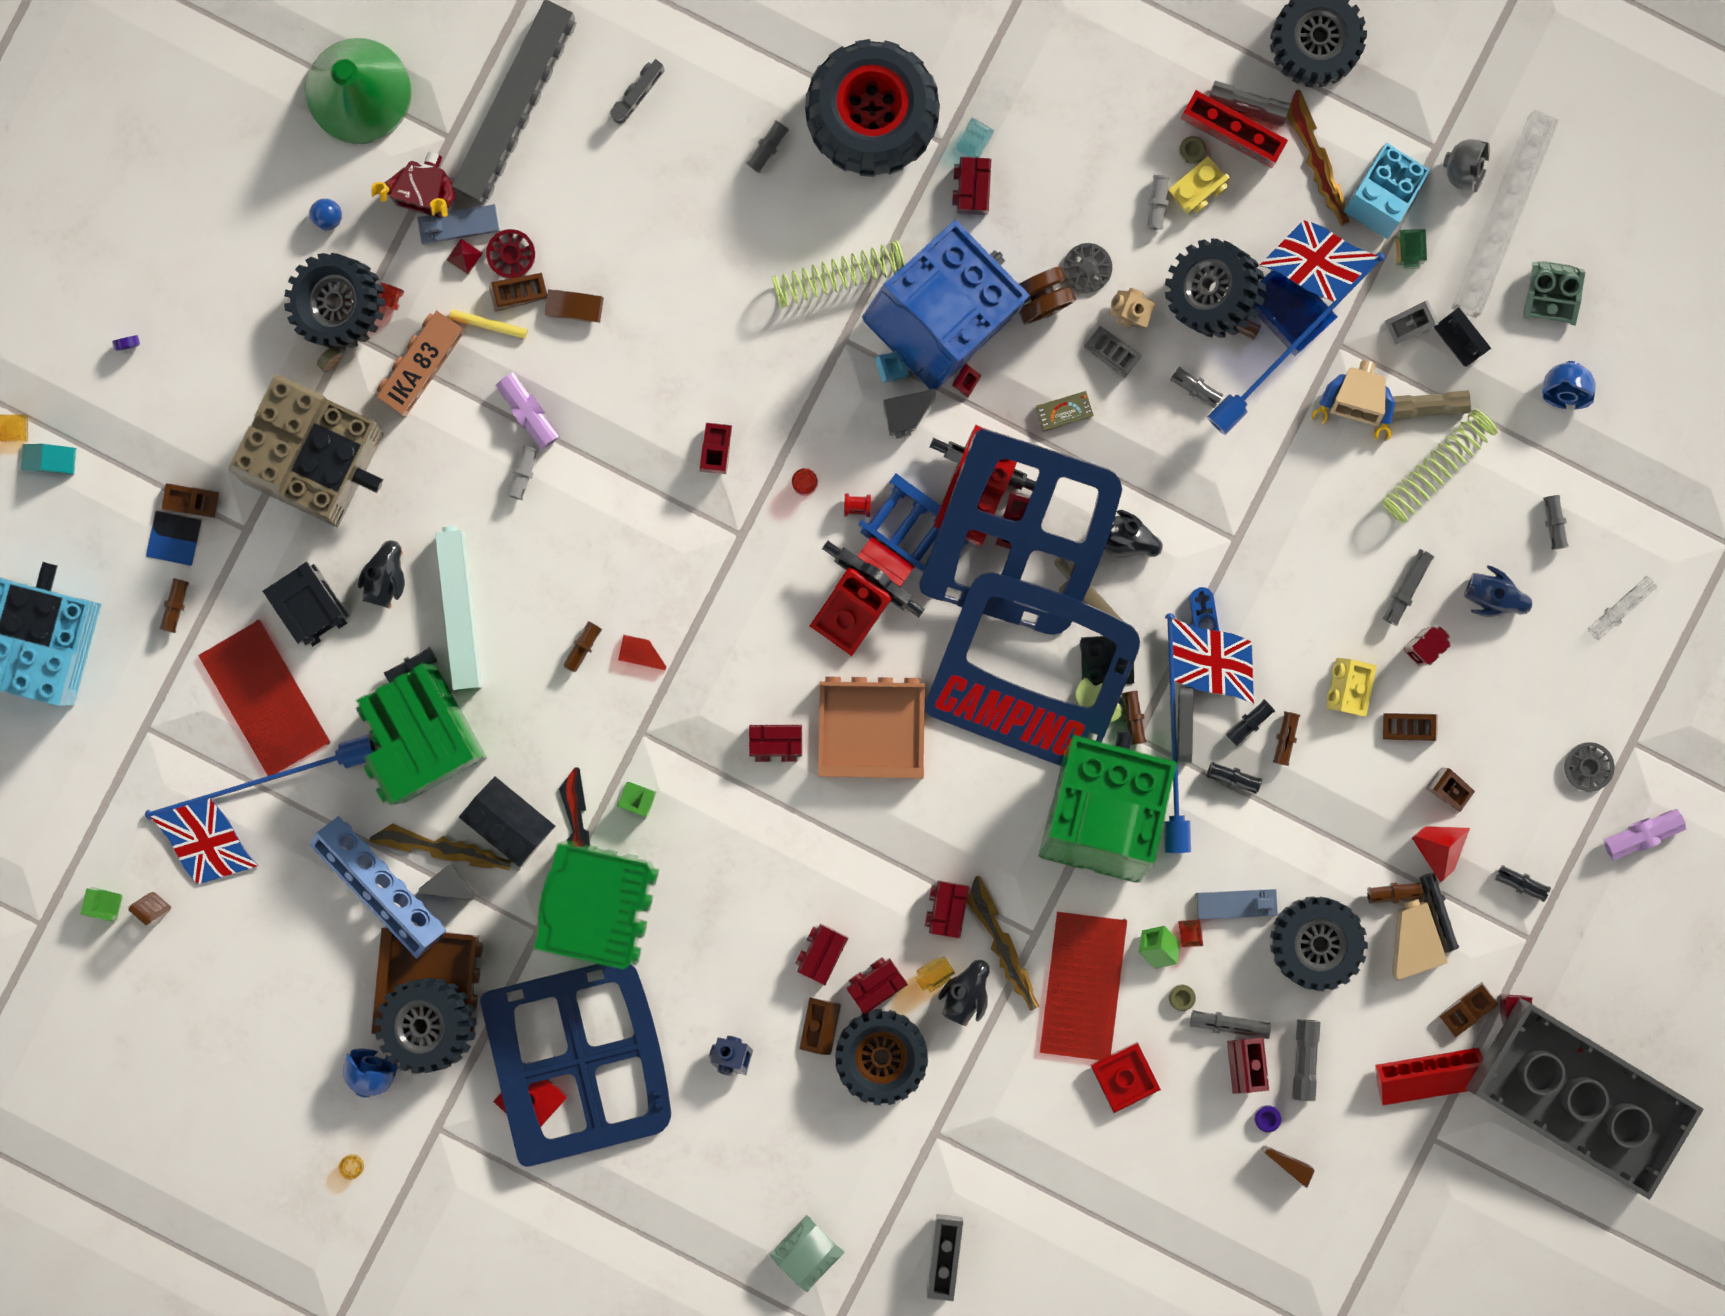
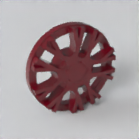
M515 229L502 230L496 233L487 245V262L490 268L501 277L509 279L521 277L528 273L534 264L535 247L525 233ZM508 234L509 243L503 244L499 237ZM514 234L518 235L516 244L512 243ZM525 239L529 245L525 248H519V243ZM494 242L502 246L501 250L493 246ZM531 251V255H522V252ZM491 252H499L500 257L491 260ZM521 259L529 260L525 268L520 264ZM503 260L504 263L496 268L495 265ZM515 264H518V267L520 269V272L518 273L515 272L513 266ZM506 265L511 266V274L503 273Z

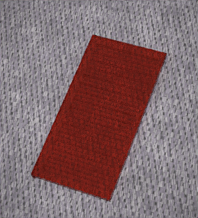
M256 620L251 625L198 655L267 776L279 773L321 747L330 744V739L261 620Z
M1057 911L1039 1053L1101 1060L1111 1055L1127 919Z

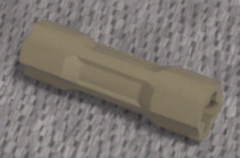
M1469 390L1419 396H1393L1395 408L1392 419L1440 414H1467L1471 412Z

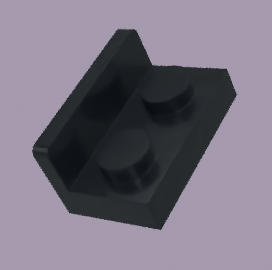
M1460 307L1447 315L1434 327L1435 331L1464 367L1469 366L1491 349Z

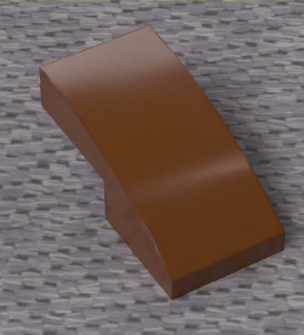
M548 289L544 315L600 323L604 297Z
M166 483L161 509L215 518L219 492Z
M1481 982L1448 1007L1439 1017L1452 1034L1457 1037L1477 1023L1480 1017L1498 1006V1002L1484 983Z

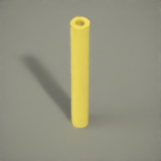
M451 309L449 315L450 320L526 339L528 329L453 309Z

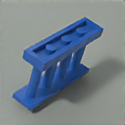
M895 473L889 481V484L893 486L890 496L869 524L861 520L858 526L862 528L860 533L866 538H876L923 572L925 565L919 561L935 541L939 529L932 526L912 555H909L898 546L922 513L925 514L928 511L936 519L941 505ZM907 496L914 501L912 504L913 509L889 540L877 530L900 498L904 499ZM965 540L964 544L968 545L969 542Z

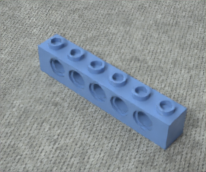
M338 816L316 832L309 845L416 959L441 939L446 932L441 921L425 908L423 902L407 889L405 883L389 870L387 864L371 851L369 845L353 832L352 827Z

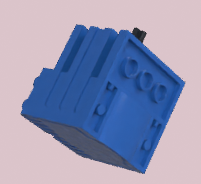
M955 219L883 284L862 318L864 323L893 352L896 351L902 357L901 361L930 390L936 389L937 391L1012 319L1030 295L1001 266L1005 262L1002 258L1003 254L996 250L989 254Z

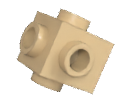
M1129 288V291L1118 290L1111 301L1109 315L1117 318L1116 323L1127 328H1131V326L1147 328L1156 303L1144 298V293L1137 289Z

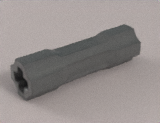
M1216 80L1209 95L1210 98L1232 110L1261 118L1263 121L1283 126L1290 106L1289 103L1239 90L1232 85Z
M1297 1019L1296 1065L1292 1098L1294 1100L1316 1101L1317 1050L1321 1024L1317 1020Z

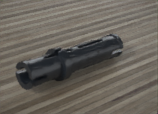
M1434 872L1420 876L1419 880L1426 896L1424 902H1427L1444 953L1454 951L1459 948V945L1457 944L1444 903L1446 900L1445 895L1441 894Z

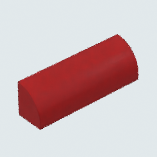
M1473 1048L1375 1065L1377 1086L1382 1106L1468 1092L1465 1088L1483 1060L1480 1049Z

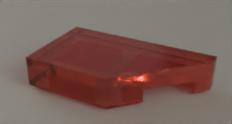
M623 635L619 661L666 671L667 666L650 640Z

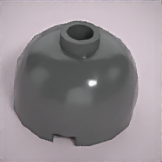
M1474 139L1463 140L1453 148L1452 152L1446 153L1443 167L1447 168V177L1452 185L1471 193L1479 190L1486 173V169H1483L1485 160L1489 161L1490 144Z

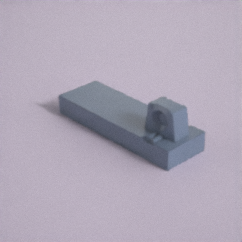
M495 204L450 211L447 217L442 218L431 215L417 217L422 244L500 232Z
M1276 889L1196 893L1198 919L1278 916Z

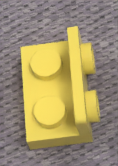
M1207 156L1167 192L1187 215L1193 210L1197 214L1208 204L1207 198L1212 194L1217 197L1228 187L1226 182L1230 177L1227 173L1224 175Z
M1337 658L1332 670L1333 677L1327 694L1326 708L1366 717L1377 665L1353 659Z

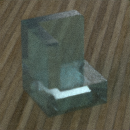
M971 118L956 149L968 157L981 158L995 130Z

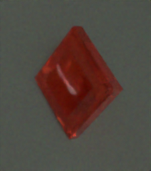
M1200 920L1178 921L1181 946H1203V929Z

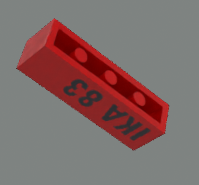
M1195 90L1180 118L1271 169L1288 142V139L1198 90Z

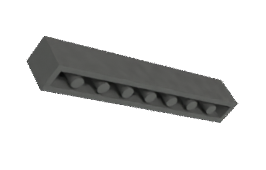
M549 0L543 1L452 184L454 191L481 204L484 203L485 199L489 200L495 189L493 183L497 175L501 176L506 168L507 162L504 160L508 152L513 153L518 143L516 136L520 129L524 130L530 119L528 112L532 105L536 106L542 94L539 90L543 82L548 83L553 73L551 66L555 59L559 60L565 48L563 42L567 35H572L577 22L574 21L575 16L573 12Z

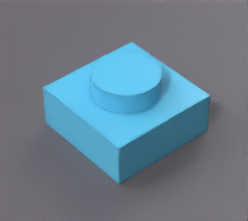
M897 352L881 354L875 358L882 383L904 380L909 376L907 367L901 361L902 357Z

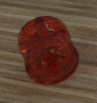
M380 282V285H383L384 293H380L379 297L385 299V307L398 311L399 298L403 296L405 291Z
M802 468L794 473L792 486L797 494L808 496L816 491L818 479L812 470Z

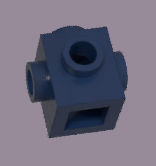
M727 1036L726 1039L718 1037L716 1044H713L710 1050V1063L717 1068L718 1073L732 1076L733 1072L747 1075L753 1049L748 1044L742 1043L740 1038L734 1036Z

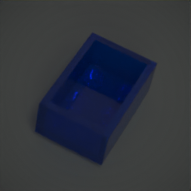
M1272 270L1261 280L1266 285V292H1259V296L1264 298L1263 306L1257 304L1254 310L1259 312L1257 316L1289 348L1328 308V305L1318 295L1306 291L1280 273ZM1331 311L1291 353L1296 356L1338 316Z

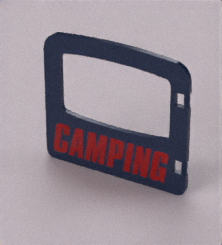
M994 572L981 574L975 578L970 586L925 702V712L929 716L1061 766L1064 752L1067 746H1069L1073 735L1087 738L1089 732L1097 735L1095 741H1103L1139 652V634L1131 624L1067 595ZM995 596L1016 601L1055 614L1115 642L1116 651L1096 701L1092 706L1085 707L1068 703L1029 690L991 674L967 660V653L987 601L991 597ZM1119 657L1128 660L1122 674L1114 671Z

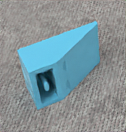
M1385 143L1343 212L1388 239L1401 222L1430 170L1390 144Z

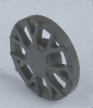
M1083 243L1069 251L1064 260L1063 272L1067 282L1074 289L1081 292H1094L1104 287L1109 281L1112 274V261L1107 251L1101 246L1093 243ZM1083 248H1091V257H1084ZM1101 252L1105 259L1097 263L1094 257ZM1073 253L1081 258L1078 264L1070 260ZM1099 266L1108 267L1107 275L1098 273ZM1077 267L1079 274L1070 277L1068 269ZM1095 275L1101 282L1096 287L1093 286L1090 279ZM1080 276L1087 278L1085 287L1077 285Z
M1593 742L1581 743L1572 748L1564 763L1565 775L1568 781L1577 789L1588 792L1604 788L1611 781L1615 769L1611 753L1604 746ZM1587 747L1589 756L1583 758L1580 749ZM1597 748L1603 752L1599 759L1593 757ZM1572 756L1580 759L1578 766L1570 764ZM1609 761V770H1600V762ZM1578 769L1581 775L1574 780L1570 773ZM1599 773L1605 778L1601 784L1594 778ZM1584 777H1590V788L1582 786Z

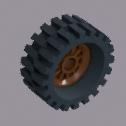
M875 1009V1011L865 1015L862 1013L861 1016L849 1022V1025L841 1032L837 1042L835 1060L840 1081L843 1086L845 1085L848 1088L849 1093L853 1096L856 1095L860 1098V1101L865 1103L869 1101L873 1102L874 1105L881 1106V1103L891 1105L895 1104L897 1100L902 1099L903 1101L908 1098L912 1091L915 1092L918 1089L921 1080L923 1081L926 1075L925 1071L926 1067H928L926 1042L916 1024H913L905 1015L897 1014L896 1011L892 1010L882 1011V1009ZM878 1037H884L882 1045L879 1044ZM887 1038L892 1040L888 1047L886 1046ZM874 1039L876 1047H874L869 1041ZM895 1044H897L899 1049L891 1051ZM865 1045H867L872 1050V1052L863 1050ZM881 1049L887 1051L889 1059L885 1063L876 1062L874 1059L876 1051ZM901 1053V1058L892 1057V1055ZM862 1054L871 1056L870 1058L862 1060ZM891 1061L898 1062L900 1064L898 1067H896L891 1063ZM872 1062V1064L866 1069L864 1064ZM876 1066V1074L871 1073V1070ZM887 1066L893 1070L892 1073H888ZM881 1068L884 1069L885 1075L883 1076L879 1075Z

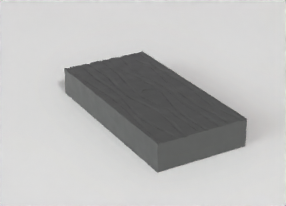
M1521 998L1518 999L1465 1088L1649 1200L1704 1110L1699 1105ZM1579 1047L1583 1048V1053L1576 1051L1579 1049Z

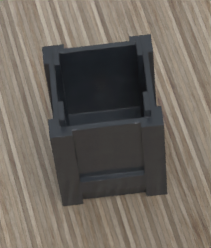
M306 561L262 591L297 644L304 643L306 646L311 644L314 647L321 642L319 638L321 635L335 626L340 629L348 624L346 619L350 615L316 564L310 565Z

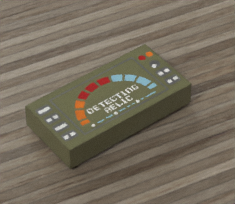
M1086 391L1036 406L1043 432L1094 416Z

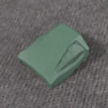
M1546 261L1532 262L1523 317L1527 319L1531 317L1561 321L1576 326L1582 300L1585 270L1566 264Z
M806 1215L770 1253V1257L800 1288L808 1292L844 1254V1250L838 1247Z

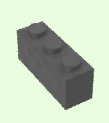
M936 1214L927 1298L954 1301L963 1229L962 1217Z

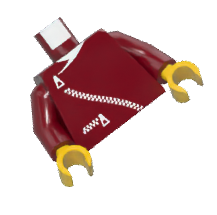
M434 152L427 153L424 164L410 161L406 167H403L384 183L375 182L371 186V197L380 194V201L385 202L387 195H390L389 197L396 206L438 218L448 216L447 210L456 199L452 181L446 172L439 168L443 157Z

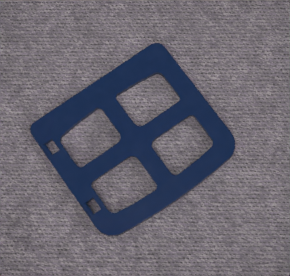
M989 429L978 430L971 441L920 579V591L927 597L963 607L970 587L957 583L955 581V574L967 532L969 530H976L1010 542L1011 549L1001 573L1005 576L1021 580L1029 556L1033 551H1042L1073 561L1075 565L1062 594L1082 602L1102 557L1122 494V485L1119 477L1108 468ZM1001 459H1009L1039 470V475L1025 512L1019 521L1005 519L980 511L977 508L986 484L998 461ZM1060 478H1067L1092 486L1098 491L1094 511L1083 542L1061 537L1042 529L1044 516ZM947 588L961 591L959 599L945 595ZM995 596L987 601L983 612L984 615L1051 635L1062 633L1072 623V621L1041 609ZM1024 611L1037 615L1035 623L1022 619Z
M594 964L489 990L481 996L480 1005L516 1156L522 1166L531 1167L656 1135L668 1126L671 1119V1106L664 1063L648 1001L638 972L632 964L625 969ZM602 969L603 979L588 982L587 973ZM610 982L617 983L627 1006L634 1035L623 1040L591 1046L586 1039L576 993L582 989ZM522 989L523 999L508 1001L507 993ZM554 997L558 1003L568 1049L559 1056L531 1063H523L516 1032L515 1008L522 1004ZM639 1057L642 1063L647 1090L648 1111L642 1116L608 1123L605 1118L595 1071L601 1065ZM566 1074L573 1075L576 1079L587 1127L580 1132L552 1139L546 1138L538 1122L528 1087L534 1082Z

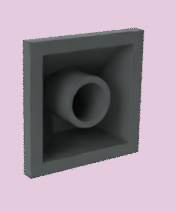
M936 389L883 400L889 435H895L896 439L911 436V431L916 430L935 401Z

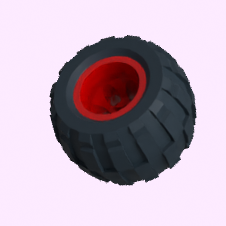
M865 39L855 41V44L847 47H839L829 54V57L822 65L817 67L811 77L806 93V121L814 144L821 154H824L832 161L833 165L844 171L849 170L858 173L860 176L875 177V175L886 173L890 175L903 170L905 166L916 161L926 151L927 146L935 135L939 121L940 103L938 88L933 75L928 72L924 62L913 52L909 53L902 49L900 44L887 40L875 42ZM869 87H874L877 89V93L870 96L866 93V90ZM885 96H892L894 102L887 105L883 102V98ZM853 97H858L861 103L854 106L850 103V100ZM869 106H875V110H877L875 116H870L868 112ZM887 115H892L894 119L893 121L886 123L884 121V117H886ZM858 116L862 121L860 124H857L851 118ZM876 125L878 129H867L869 126Z

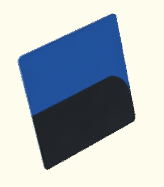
M156 511L146 556L191 566L201 520Z

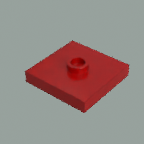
M1138 1042L1090 1065L1113 1113L1161 1090Z
M549 1079L531 1083L528 1087L540 1127H542L568 1096ZM500 1093L493 1102L506 1113L502 1093Z

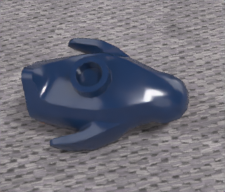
M1487 565V568L1496 576L1473 573L1470 576L1464 597L1484 608L1481 610L1471 609L1472 613L1493 617L1505 613L1523 615L1530 612L1533 605L1532 599L1527 594L1522 593L1505 572Z

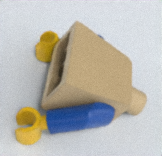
M1363 360L1360 362L1359 369L1349 368L1347 374L1338 375L1326 386L1319 402L1321 406L1312 413V420L1315 414L1321 411L1325 414L1321 424L1325 423L1328 418L1326 411L1328 408H1331L1330 413L1378 426L1373 431V436L1377 440L1380 430L1384 429L1386 431L1385 441L1391 438V430L1388 428V424L1392 423L1395 401L1390 389L1386 386L1385 377L1374 373L1375 363Z

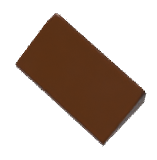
M809 997L799 1049L820 1055H831L841 1007L840 1003Z

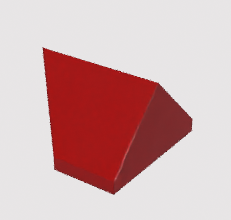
M1425 826L1412 837L1415 845L1440 882L1444 881L1455 870L1470 828Z

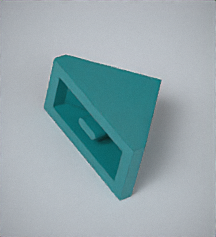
M43 443L23 444L21 470L74 474L76 448Z

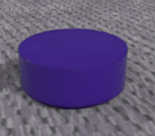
M138 335L113 340L112 344L114 350L120 351L138 347L140 341Z
M1264 1105L1256 1110L1254 1122L1261 1131L1273 1132L1281 1124V1114L1275 1107Z

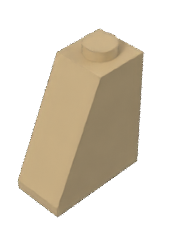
M1419 899L1403 903L1405 908L1398 910L1392 967L1393 978L1397 980L1448 963L1428 903L1419 902Z

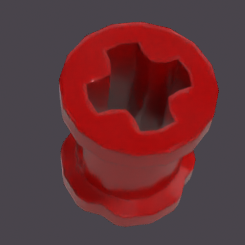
M845 493L844 517H848L849 514L870 517L871 495L867 494L866 497L850 496L849 493Z

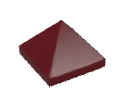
M460 239L447 258V261L469 275L483 253L463 239Z
M965 363L955 374L952 386L964 396L969 397L982 375Z

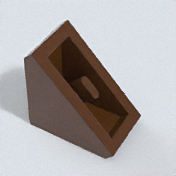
M1442 767L1426 788L1458 812L1462 811L1475 792L1453 770Z

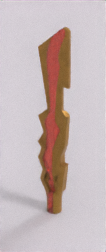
M1296 90L1286 117L1309 151L1306 164L1314 171L1313 181L1318 183V192L1325 197L1326 207L1336 214L1340 226L1349 223L1350 220L1347 214L1343 212L1345 201L1340 185H1336L1333 179V169L1326 149L1319 147L1312 130H1316L1317 127L1300 90Z

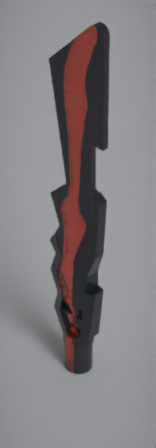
M575 767L560 786L559 791L573 831L567 840L577 842L576 846L582 847L590 845L589 831L583 827L581 810H586L580 769Z

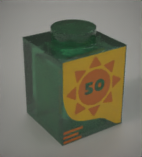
M1426 229L1399 230L1395 234L1396 265H1404V269L1420 268V264L1427 261Z

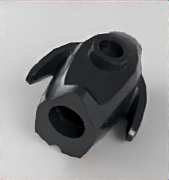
M1117 510L1119 516H1115L1104 552L1117 558L1133 555L1156 557L1161 554L1163 543L1160 538L1154 535L1134 514L1124 510Z
M385 541L362 569L357 584L359 589L363 588L362 601L390 609L393 597L395 600L401 597L405 586L400 561L403 551L397 541Z
M975 960L968 968L944 985L938 995L939 1000H942L947 995L942 1011L944 1017L962 1026L968 1025L976 1011V1021L979 1022L982 1019L988 1006L986 981L990 974V967L986 961Z

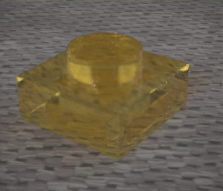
M0 415V441L28 442V415Z

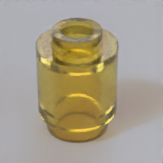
M945 956L940 959L938 957L916 970L918 976L915 979L923 991L928 989L931 993L950 981L951 976L956 973Z

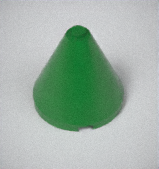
M352 38L329 46L316 58L307 76L305 93L307 105L313 118L325 132L343 142L366 144L386 134H391L401 124L411 102V82L402 61L391 49L374 40Z

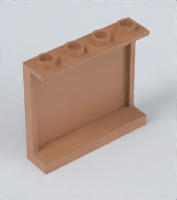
M825 676V682L820 681L818 777L924 778L925 683H920V678H904V683H893L894 678L878 677V682H867V677H851V682H841V677Z

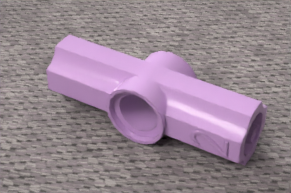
M514 372L496 384L498 391L510 405L513 415L521 426L527 429L541 450L559 438L552 424L544 416L545 412L532 394L530 395Z
M1678 809L1670 810L1655 818H1647L1628 826L1629 829L1603 839L1604 846L1611 859L1616 860L1637 850L1643 851L1660 844L1661 840L1687 830L1686 823Z

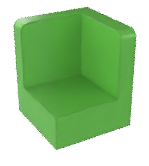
M627 782L617 807L648 817L657 792Z
M94 887L86 888L80 914L107 921H115L118 918L123 895Z
M1165 926L1142 930L1138 952L1154 968L1178 963L1180 941Z

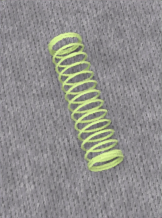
M893 240L890 243L891 258L886 247L881 244L882 263L876 250L871 247L872 266L865 251L861 250L862 269L854 253L851 254L852 271L846 258L842 256L841 267L843 277L833 258L831 260L833 279L825 262L822 261L821 263L823 282L816 266L812 264L811 272L814 287L806 269L802 267L801 273L804 290L794 270L791 272L794 292L787 276L784 273L782 274L784 295L777 276H772L780 308L789 306L785 280L795 303L798 304L794 275L806 301H808V293L804 273L814 296L818 298L814 270L825 295H828L824 267L834 291L838 292L834 264L846 290L848 288L844 262L854 285L857 287L853 257L866 284L867 276L863 255L875 281H877L873 252L883 276L887 278L883 249L895 274L897 271L893 248L899 269L905 265L898 241Z
M1474 409L1471 415L1467 416L1468 423L1460 422L1461 430L1453 429L1454 437L1446 436V444H1438L1440 452L1433 450L1431 451L1432 459H1423L1425 466L1416 465L1417 473L1409 472L1411 481L1402 479L1401 484L1403 488L1399 486L1394 487L1396 495L1387 494V497L1382 499L1384 507L1398 521L1406 523L1408 518L1390 500L1389 495L1399 500L1410 513L1415 514V512L1401 499L1396 488L1408 494L1419 507H1422V504L1407 490L1404 481L1413 485L1425 499L1430 500L1429 496L1415 484L1411 474L1422 479L1434 493H1437L1434 486L1421 475L1418 467L1428 471L1440 485L1444 486V482L1430 470L1425 460H1429L1437 465L1448 478L1452 479L1450 473L1438 464L1433 456V452L1442 456L1455 471H1459V468L1444 455L1440 445L1451 450L1459 461L1466 464L1465 459L1452 449L1448 438L1457 442L1469 456L1474 457L1473 453L1458 440L1455 431L1465 435L1475 448L1481 450L1480 445L1465 432L1462 424L1471 427L1484 442L1488 443V439L1472 425L1469 417H1473L1477 424L1490 435L1496 436L1498 434L1494 423L1481 411Z

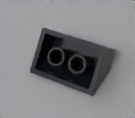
M496 776L475 796L458 817L519 868L525 865L556 827L555 824Z

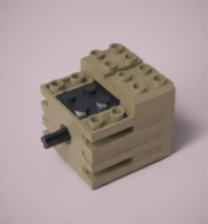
M276 374L254 415L255 418L251 426L248 427L232 459L229 470L243 484L338 528L359 485L375 493H378L384 479L366 470L384 433L381 432L375 421Z

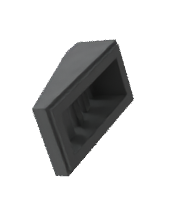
M1101 326L1098 327L1084 346L1124 378L1128 376L1142 357L1141 354ZM1103 335L1106 338L1099 349L1095 348L1094 345ZM1110 342L1115 344L1107 355L1102 353ZM1120 348L1123 352L1116 361L1112 360L1111 357ZM1128 354L1131 358L1127 362V364L1124 367H1122L1119 364Z

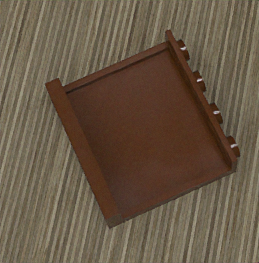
M386 926L381 928L371 1034L381 1032V1026H375V1018L383 1016V1013L377 1010L380 1004L388 1002L384 997L390 992H395L394 988L396 986L405 984L407 981L424 978L447 980L446 984L454 983L459 987L456 991L457 993L465 992L469 997L464 1001L465 1005L472 1004L474 1010H476L478 994H474V986L479 984L480 968H476L477 957L481 958L483 952V942H479V935L445 932L434 946L416 959ZM422 1019L420 1021V1029L425 1033L427 1031V1023ZM475 1026L470 1027V1032H475Z

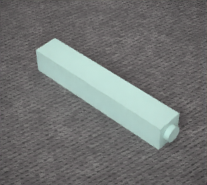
M457 526L442 527V532L435 533L452 688L453 690L482 688L465 532L458 530Z

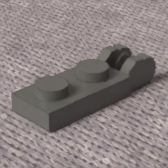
M657 59L652 64L648 62L641 70L640 75L642 77L636 85L632 83L626 89L624 101H618L613 105L614 107L610 110V115L615 123H624L662 76L665 70L661 62Z

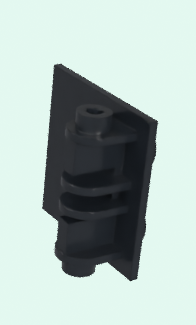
M1104 636L1081 637L1082 680L1087 678L1093 685L1102 684L1116 651V644ZM1119 657L1114 671L1122 674L1128 660ZM1134 663L1126 684L1134 683Z

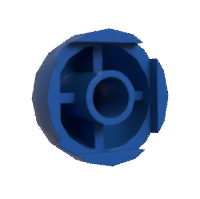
M1567 361L1554 366L1545 375L1542 387L1543 399L1548 404L1561 409H1566V404L1575 405V409H1583L1593 404L1596 383L1592 373L1578 362Z
M364 1048L351 1050L350 1055L347 1053L343 1065L345 1083L355 1091L356 1095L363 1098L384 1093L390 1088L398 1069L397 1063L392 1064L387 1060L390 1056L386 1055L385 1059L375 1056L378 1053L375 1050Z

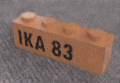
M437 310L434 314L430 313L422 323L424 329L420 335L412 337L407 345L409 350L404 358L400 356L392 367L394 372L390 378L383 379L377 388L379 394L376 397L405 417H407L466 332L462 327Z

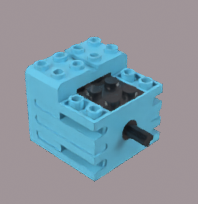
M42 562L36 587L0 577V691L58 706L75 705L102 604L51 591L58 566Z

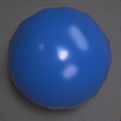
M323 198L311 205L309 218L322 230L331 231L340 224L342 210L335 201Z

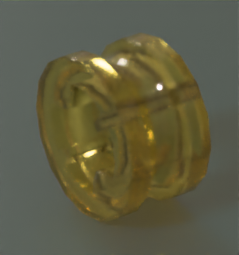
M355 1154L347 1155L339 1163V1172L346 1179H355L364 1170V1161ZM347 1160H352V1163L356 1162L358 1164L354 1174H351V1170L349 1172L346 1171Z

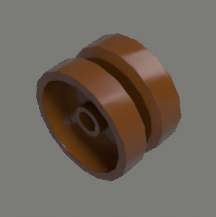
M1061 266L1046 270L1019 283L1030 295L1024 302L1029 303L1019 311L1024 325L1046 319L1076 301L1071 288L1063 287L1054 291L1067 279Z

